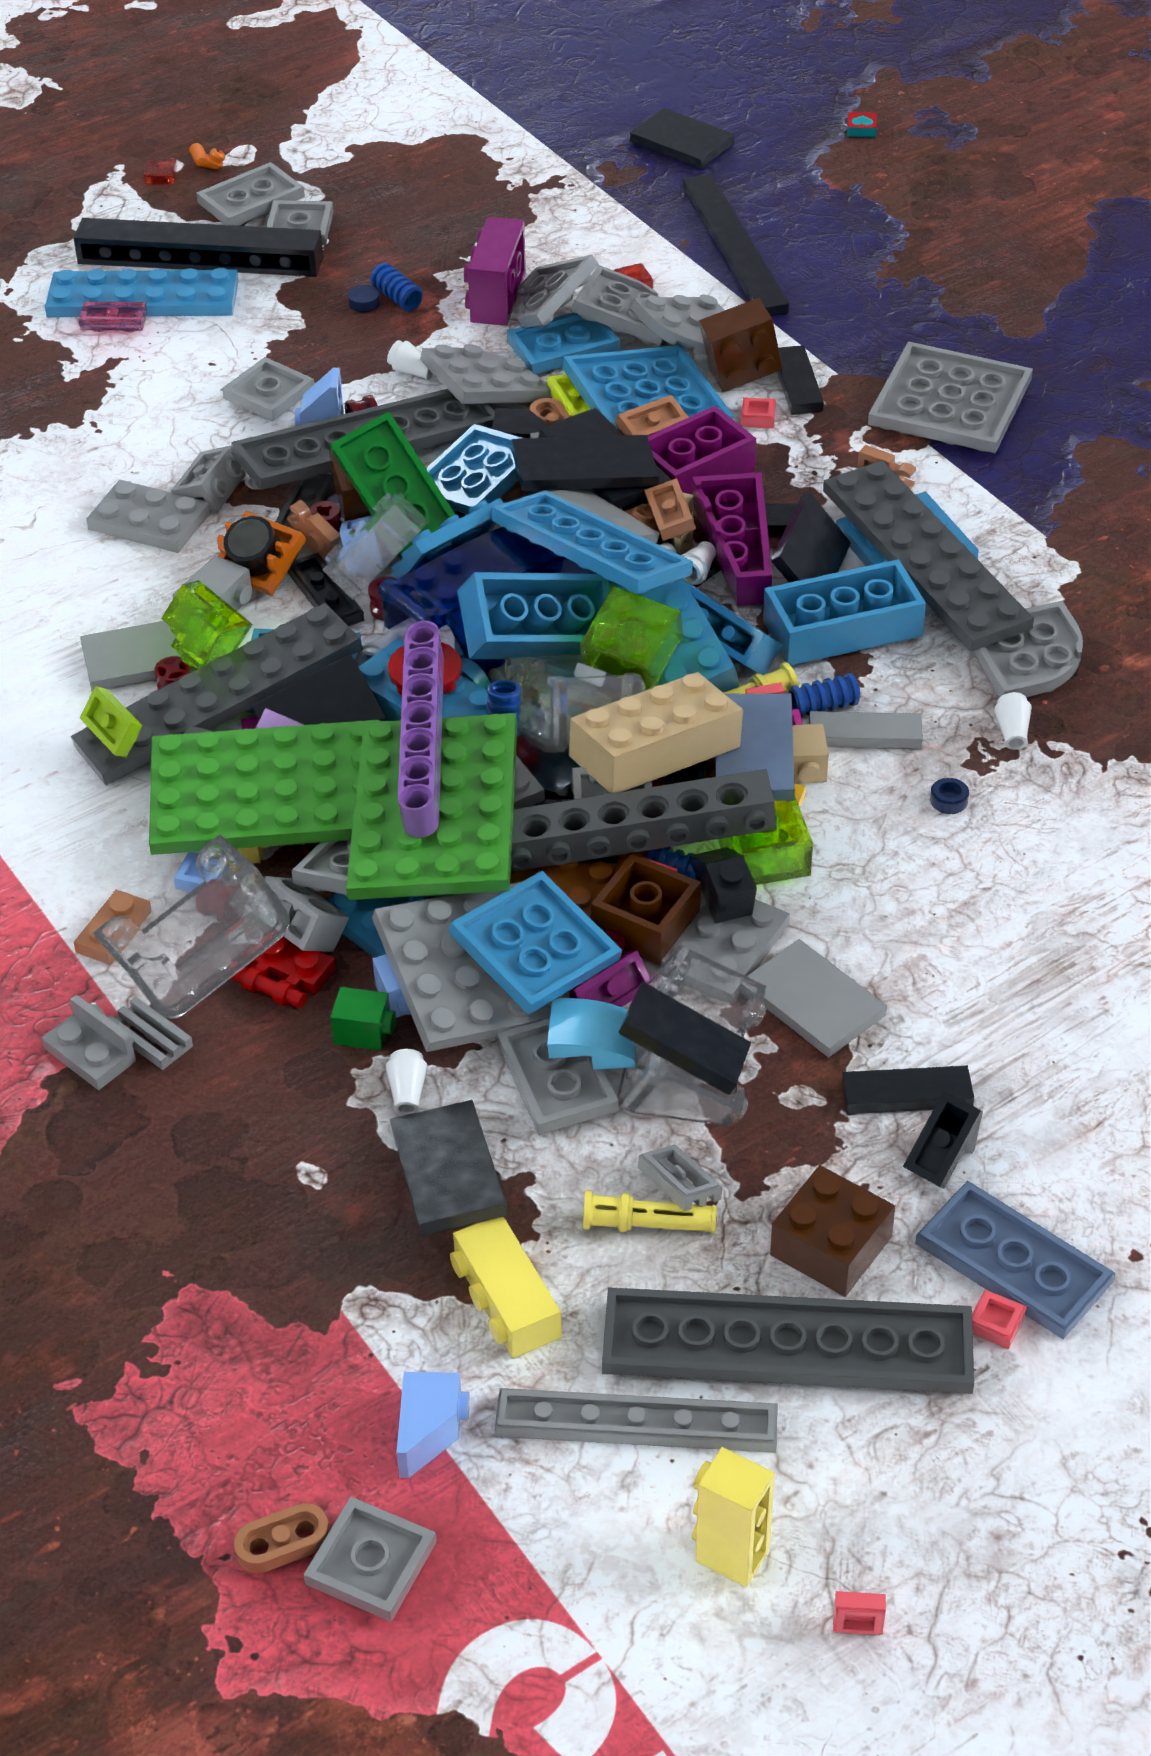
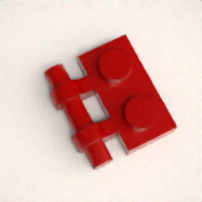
M267 930L245 956L248 969L235 965L231 971L230 979L241 983L242 989L255 994L260 991L271 996L273 1002L282 1006L290 1004L301 1009L306 1003L307 994L300 990L316 995L336 970V961L334 957L319 951H303L285 937ZM270 977L279 980V982L270 979Z

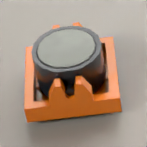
M245 511L241 519L236 522H226L225 528L227 533L225 536L218 535L217 544L220 551L218 557L248 568L252 589L273 596L305 543L306 538L298 530Z

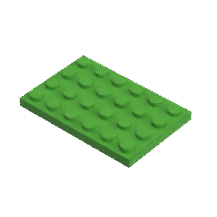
M516 713L442 718L439 825L433 834L422 838L412 837L404 831L398 803L401 720L367 722L363 724L346 884L349 900L510 891L518 726Z
M380 720L152 736L149 847L151 855L351 840L363 724Z

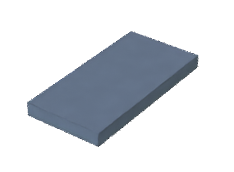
M791 693L725 694L743 709L741 743L739 748L716 756V777L767 769L774 801L794 800Z
M968 1180L916 1234V1245L984 1289L1027 1306L1026 1316L1063 1340L1111 1286L1115 1278V1272Z

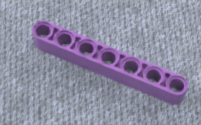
M419 621L411 624L406 629L404 641L398 803L404 831L408 835L418 838L429 836L438 829L440 812L444 656L438 626L430 621Z

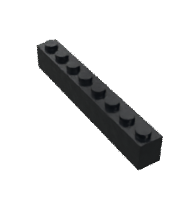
M82 217L73 237L78 264L180 270L187 268L196 270L225 268L227 270H237L238 273L317 277L323 259L321 230Z

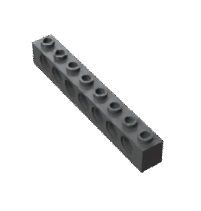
M767 769L513 809L511 872L777 830L775 804Z

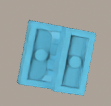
M579 998L554 999L551 1004L547 1042L549 1058L591 1056L593 1070L635 1067L636 1043L618 1033L628 1010L595 1000Z

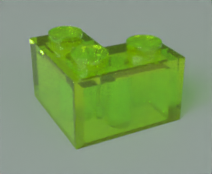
M199 580L182 584L161 618L170 626L171 632L176 635L171 647L180 654L183 662L198 669L238 649L253 625Z

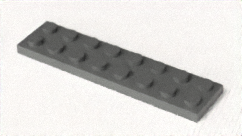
M448 389L233 441L231 442V453L258 488L262 490L331 473L330 444L388 411L414 450H422L430 446L454 442L474 424L492 429L495 411L488 403L462 404Z
M883 460L824 480L823 492L887 561L900 560L924 601L971 652L1033 629L1034 618Z
M324 603L278 626L261 637L247 642L240 648L215 659L198 670L184 675L178 681L156 690L125 707L143 725L127 758L114 755L88 727L70 737L77 751L107 786L151 762L152 736L184 734L189 725L212 730L250 710L255 703L349 654L353 655L363 649L362 643L357 634Z
M608 1287L602 1374L973 1394L972 1306Z

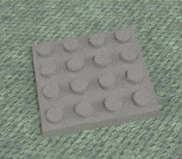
M908 341L869 412L868 425L996 454L1032 380L1033 368Z
M521 882L510 884V889ZM505 891L453 894L374 910L372 920L426 1052L497 1038V1033L550 1018L552 1001L528 1015L448 933L452 921ZM566 992L558 998H570V994Z

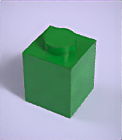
M340 987L330 1016L333 1044L382 1051L386 1035L393 1034L396 1023V1012L390 1010L389 993Z

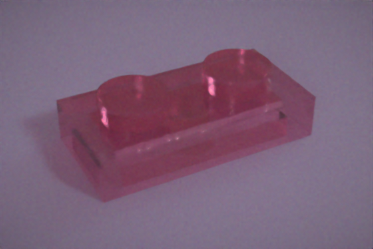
M84 302L79 317L80 330H92L94 332L143 331L148 313L146 302Z

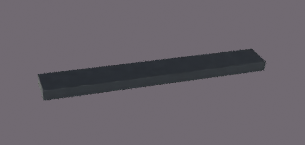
M712 174L683 178L684 191L748 300L760 298L770 316L789 313V302Z

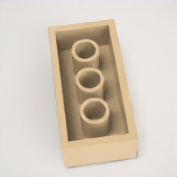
M700 673L688 674L677 680L655 686L652 689L630 697H624L619 701L571 717L569 757L579 766L584 767L588 774L610 794L624 792L739 748L743 709Z

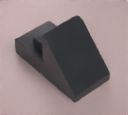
M943 1090L903 1167L944 1189L964 1151L973 1153L983 1111Z

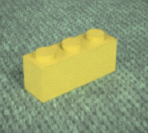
M504 1217L475 1223L453 1233L454 1252L450 1253V1260L454 1271L459 1278L465 1276L470 1284L469 1293L473 1304L478 1311L485 1310L490 1318L488 1320L490 1332L498 1345L504 1343L514 1359L562 1338L561 1311Z
M721 1447L712 1463L705 1461L702 1464L694 1481V1488L698 1490V1497L693 1508V1514L697 1516V1523L692 1534V1539L696 1541V1562L748 1587L770 1550L775 1472L724 1447Z

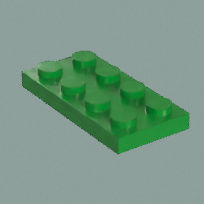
M389 411L330 444V451L400 560L403 559L402 552L413 545L411 540L416 535L427 529L433 533L440 529V525L445 520L456 515Z

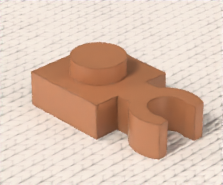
M867 445L863 446L859 451L858 468L883 460L910 490L912 489L915 481L907 478H910L916 471L914 465L909 463L896 464L895 455Z
M299 500L291 505L290 510L293 514L287 517V521L292 527L300 529L304 533L305 543L309 550L313 553H319L325 562L336 556L341 538L340 534L318 512L312 515L311 510L303 501Z

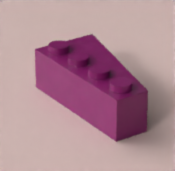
M762 472L692 477L693 507L708 541L716 549V560L736 605H764V588L772 587V568Z

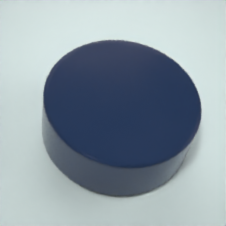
M370 285L353 287L348 292L350 308L357 312H370L376 309L380 304L378 289Z
M943 778L932 785L930 803L937 811L945 814H956L962 812L967 807L969 788L964 782L955 778Z

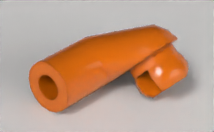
M194 143L190 146L189 152L198 167L218 170L224 165L225 154L221 150L217 152L216 148L210 151V154H206L201 144Z

